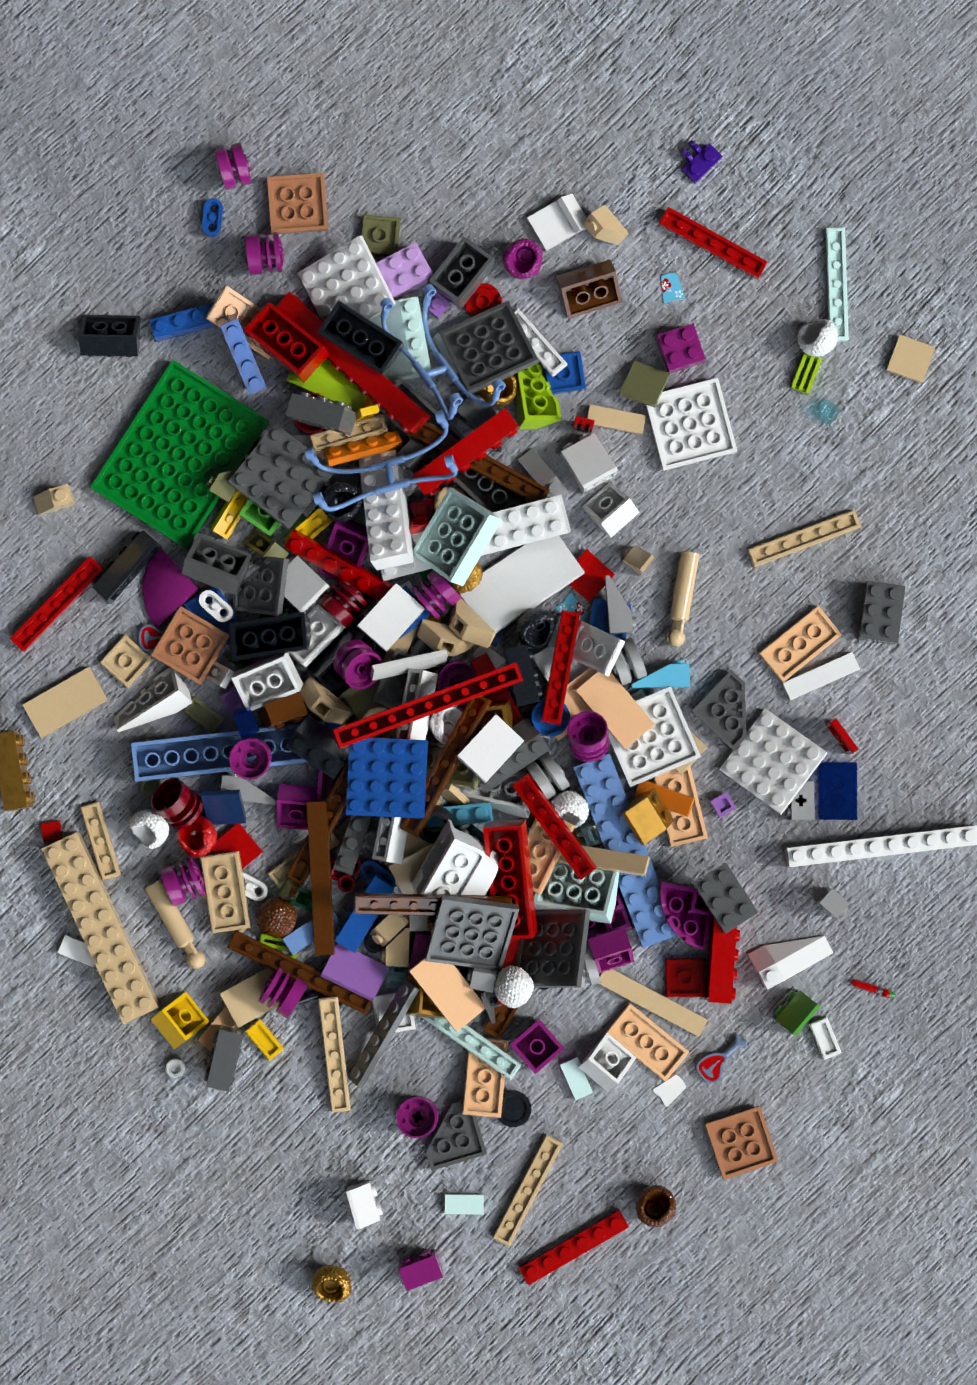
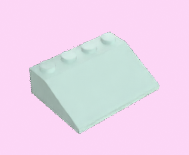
M418 296L396 300V304L389 311L388 319L386 320L387 328L394 337L403 342L404 348L416 361H419L425 371L430 370L431 366ZM380 313L371 318L370 321L382 328ZM402 352L399 353L395 361L383 373L392 382L398 381L400 378L406 380L420 377L412 366V362Z
M450 487L416 544L413 555L448 581L463 586L502 519Z
M557 862L542 894L535 893L534 895L535 909H587L590 911V921L611 924L616 905L619 872L595 869L580 880L569 864Z

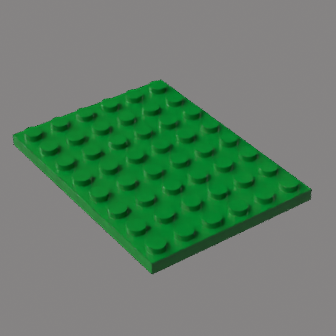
M172 360L90 488L180 546L188 549L220 500L218 496L206 490L208 479L211 475L215 476L216 473L239 468L245 461V455H249L270 421Z

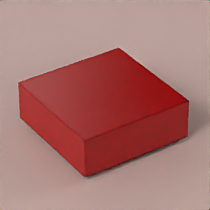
M427 514L409 520L412 535L425 531L430 522Z
M61 821L41 823L43 843L63 839Z

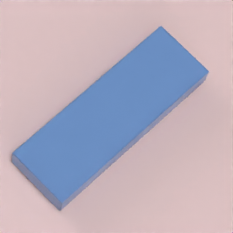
M333 911V920L335 928L336 926L341 924V922L339 921V919ZM313 919L282 939L292 955L314 941Z

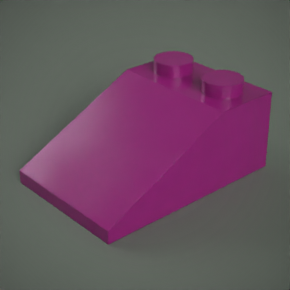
M353 520L346 521L345 523L336 522L327 548L362 567L369 551L366 526ZM319 567L318 573L336 581L339 579Z

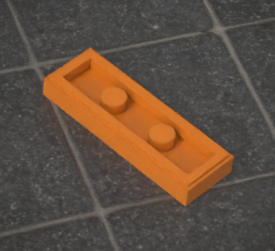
M648 780L638 784L634 797L655 789L668 810L689 816L695 798Z

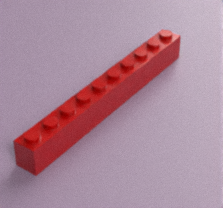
M288 292L276 306L277 309L324 345L329 354L327 358L333 361L331 365L339 372L343 370L346 373L344 377L352 384L356 382L360 386L358 389L367 396L369 394L373 397L372 402L375 405L378 404L379 408L383 406L387 410L385 414L393 421L397 419L401 423L399 426L408 433L410 431L416 434L430 418L421 407L384 374L381 375L318 334L317 332L324 323V320L296 295Z
M517 662L511 663L331 731L336 745L340 749L521 682L523 679Z

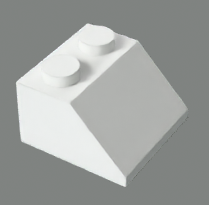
M611 482L582 506L594 522L610 537H613L639 513L631 499Z
M606 1033L588 1053L579 1068L604 1090L609 1092L618 1085L637 1057L610 1034Z
M370 1181L349 1186L346 1193L356 1230L380 1221V1215H383L380 1203L377 1204L375 1196H378L375 1184L371 1185Z

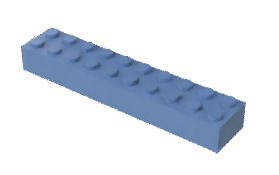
M301 724L286 725L285 728L276 731L274 728L269 730L267 728L131 743L135 782L233 771L229 762L230 752L234 745L250 737L259 738L268 745L272 755L270 767L309 763L285 747ZM248 753L249 756L246 760L254 763L256 755Z
M610 754L604 755L603 758L597 761L586 762L573 767L584 799L588 803L589 812L603 848L649 856L645 845L641 846L622 815L629 803ZM649 860L646 876L619 872L618 887L641 947L645 948L676 936L677 934L668 925L661 907L660 883L651 860Z

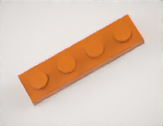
M393 431L339 446H332L323 451L328 465L333 466L403 447L398 432Z

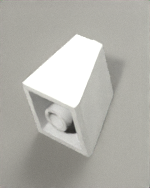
M587 433L581 436L579 442L575 444L570 442L563 446V451H561V456L582 493L616 476L618 472L617 467L595 433L592 435Z
M298 556L295 558L291 557L288 561L284 597L299 612H305L307 615L331 588Z

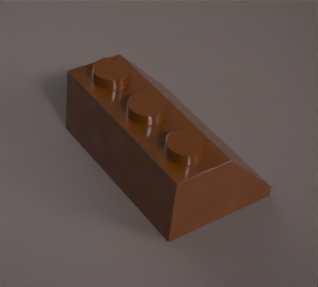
M611 260L556 276L560 296L568 319L622 303L616 270Z

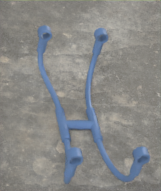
M432 284L426 285L423 288L425 294L422 314L423 327L427 342L440 366L425 371L419 361H416L404 347L401 352L412 362V366L429 390H432L447 420L453 419L463 399L459 393L452 394L449 397L451 405L448 413L436 389V385L430 378L442 373H446L451 381L477 404L485 407L493 406L499 399L501 391L506 387L501 378L494 380L492 383L494 388L491 396L492 400L490 402L482 401L468 392L442 354L437 351L431 339L427 323L428 306H430L431 298L436 294V289ZM387 297L380 302L382 307L380 318L382 328L390 333L386 320L394 304Z
M443 410L435 412L436 420L443 428L441 436L425 448L406 456L390 458L362 468L334 469L319 463L313 447L305 449L307 460H310L313 465L323 471L336 474H353L385 468L388 482L386 485L375 487L374 490L365 492L332 507L327 506L321 491L313 493L315 504H318L321 509L331 512L374 494L390 492L414 483L445 480L455 477L458 467L455 464L453 455L444 456L446 466L452 472L450 474L404 479L395 482L392 468L394 465L404 463L406 460L426 453L443 441L448 433L449 426Z

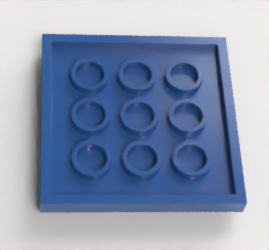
M367 738L349 745L346 815L424 819L428 740Z

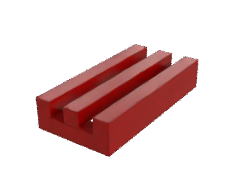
M576 416L573 429L577 430V426L581 427L580 431H584L587 428L588 433H591L595 420Z

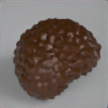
M279 896L265 901L256 914V922L261 931L268 936L280 939L291 933L297 919L295 907H293L289 900Z
M652 1185L651 1187L644 1188L639 1192L636 1202L638 1219L649 1227H661L667 1224L676 1214V1200L672 1192L661 1185Z

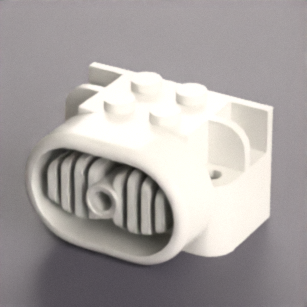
M448 819L412 882L414 893L485 896L497 874L498 862L500 860L499 854L493 850L490 857H488L485 852V846L481 845L479 839L469 835V832L465 829L461 831L455 829L452 821Z

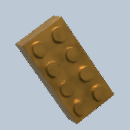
M14 730L0 733V790L4 811L32 808L33 803H35V795L33 791H30L29 785L32 784L30 772L27 773L26 765H29L28 756L23 752V746H25L24 735H20L19 731Z

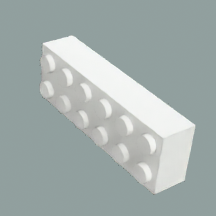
M392 450L360 458L359 466L360 468L367 467L372 463L394 458L397 452ZM398 464L392 466L395 482L404 480L403 469ZM385 468L360 473L363 493L374 490L375 487L388 484ZM405 487L363 498L370 562L376 570L413 563L414 558Z

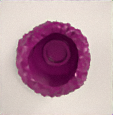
M524 238L515 240L507 245L504 250L503 265L505 270L513 278L517 279L534 277L542 265V249L535 241Z

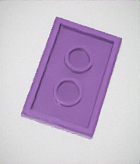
M337 943L335 955L330 956L321 977L373 1002L390 967L357 951L353 953Z

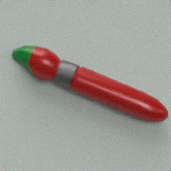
M860 980L850 981L854 987L883 995L886 998L896 996L895 993L887 988L883 989Z

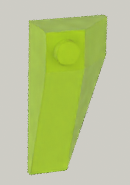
M329 358L325 359L304 383L291 373L287 377V381L311 392L318 393L332 401L346 403L355 411L362 408L367 397L358 389L359 387L355 383L352 384L344 377L345 374L342 371L339 372L331 365L332 362Z
M539 363L514 374L518 385L515 400L519 429H539L562 419L559 401L556 396H553L550 390L551 386L548 381L546 382L541 373L542 369Z

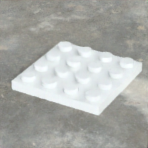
M363 236L354 238L298 272L319 317L324 321L338 300L368 320L381 313L382 307L380 302L384 298L388 297L394 305L396 304Z
M718 378L664 391L655 408L646 405L663 471L737 452Z
M671 686L636 701L655 725L626 750L608 730L609 740L630 787L701 758Z
M764 709L748 730L747 737L730 754L719 770L782 815L827 755V752L773 713Z

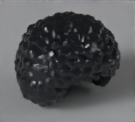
M338 481L332 483L323 492V498L328 507L339 505L361 495L355 486ZM361 499L342 509L331 512L323 509V512L331 520L345 523L358 514L362 509L363 502Z
M538 608L525 611L516 623L518 640L531 648L545 646L554 633L556 625L554 617L548 611Z

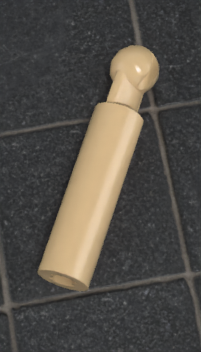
M681 551L670 612V618L673 620L672 627L666 636L668 644L674 647L681 646L685 641V634L683 632L684 622L689 620L700 555L694 552Z
M162 879L145 888L177 947L184 948L188 955L186 959L188 966L193 969H199L204 966L205 955L194 947L192 942L195 937L177 906L172 904Z

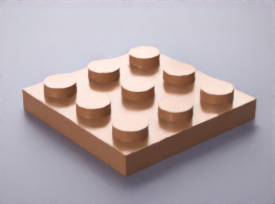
M324 173L267 177L272 235L273 232L290 234L329 231Z
M180 606L151 656L202 685L230 635Z
M760 1105L705 1123L723 1180L779 1162Z

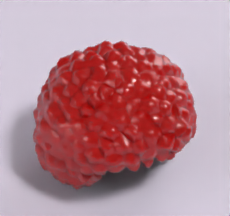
M199 816L188 827L178 829L176 833L181 849L190 857L194 856L195 858L206 856V854L210 853L217 841V832L214 824L202 816Z

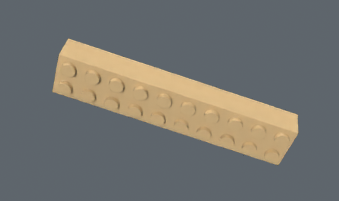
M76 832L42 848L122 1024L161 1007L80 832Z

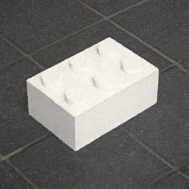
M289 653L274 655L235 671L231 678L247 712L258 709L265 703L299 692L303 686Z

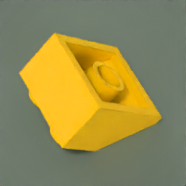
M187 992L183 993L151 1019L174 1050L210 1022Z

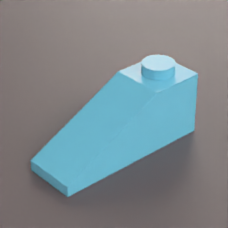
M674 660L673 664H669L631 684V689L668 688L670 686L671 688H689V664H685V660Z

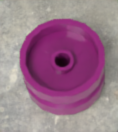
M241 142L231 144L232 157L230 158L225 147L215 149L226 190L236 188L234 175H238L242 185L252 183L246 153L244 154Z
M362 640L346 642L338 649L333 660L334 670L354 689H365L373 685L377 680L372 681L371 679L372 665L383 663L379 655Z

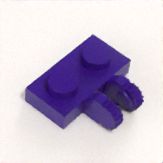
M691 140L688 144L698 155L693 158L686 149L682 148L680 153L689 162L682 171L696 184L723 156L710 143L701 150Z

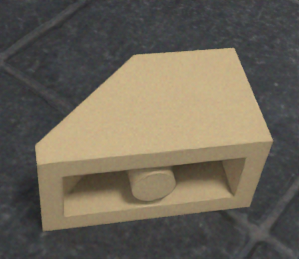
M606 205L592 212L582 223L594 238L619 245L629 234Z
M68 484L48 489L33 496L38 515L76 505L71 486Z
M636 545L633 548L628 547L622 555L625 557L622 562L638 575H641L654 559L653 555Z
M388 915L370 932L372 939L383 947L409 921L403 915Z
M406 927L386 946V950H382V962H386V966L409 967L410 927Z

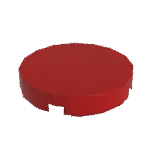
M481 283L464 306L467 313L474 317L502 304V297L493 285Z

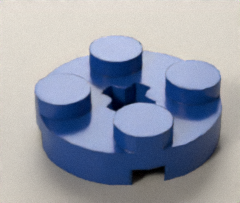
M545 699L538 702L532 709L531 722L534 728L542 736L554 737L563 733L570 720L567 706L564 704L561 724L554 725L541 722Z

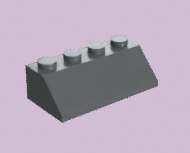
M524 718L512 727V730L524 742L486 783L481 779L479 780L478 785L484 793H487L550 750L527 718Z

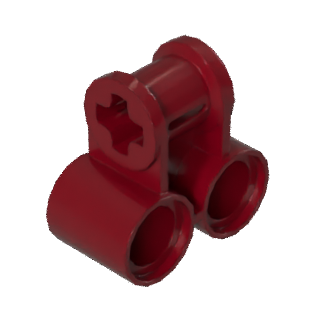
M330 858V865L332 867L333 864L334 867L336 859ZM360 859L357 860L358 869L353 871V874L360 872L362 865ZM332 868L331 879L338 880L337 885L340 891L345 893L351 892L355 888V879L351 875ZM344 878L351 880L352 886L350 889L342 887L341 882Z

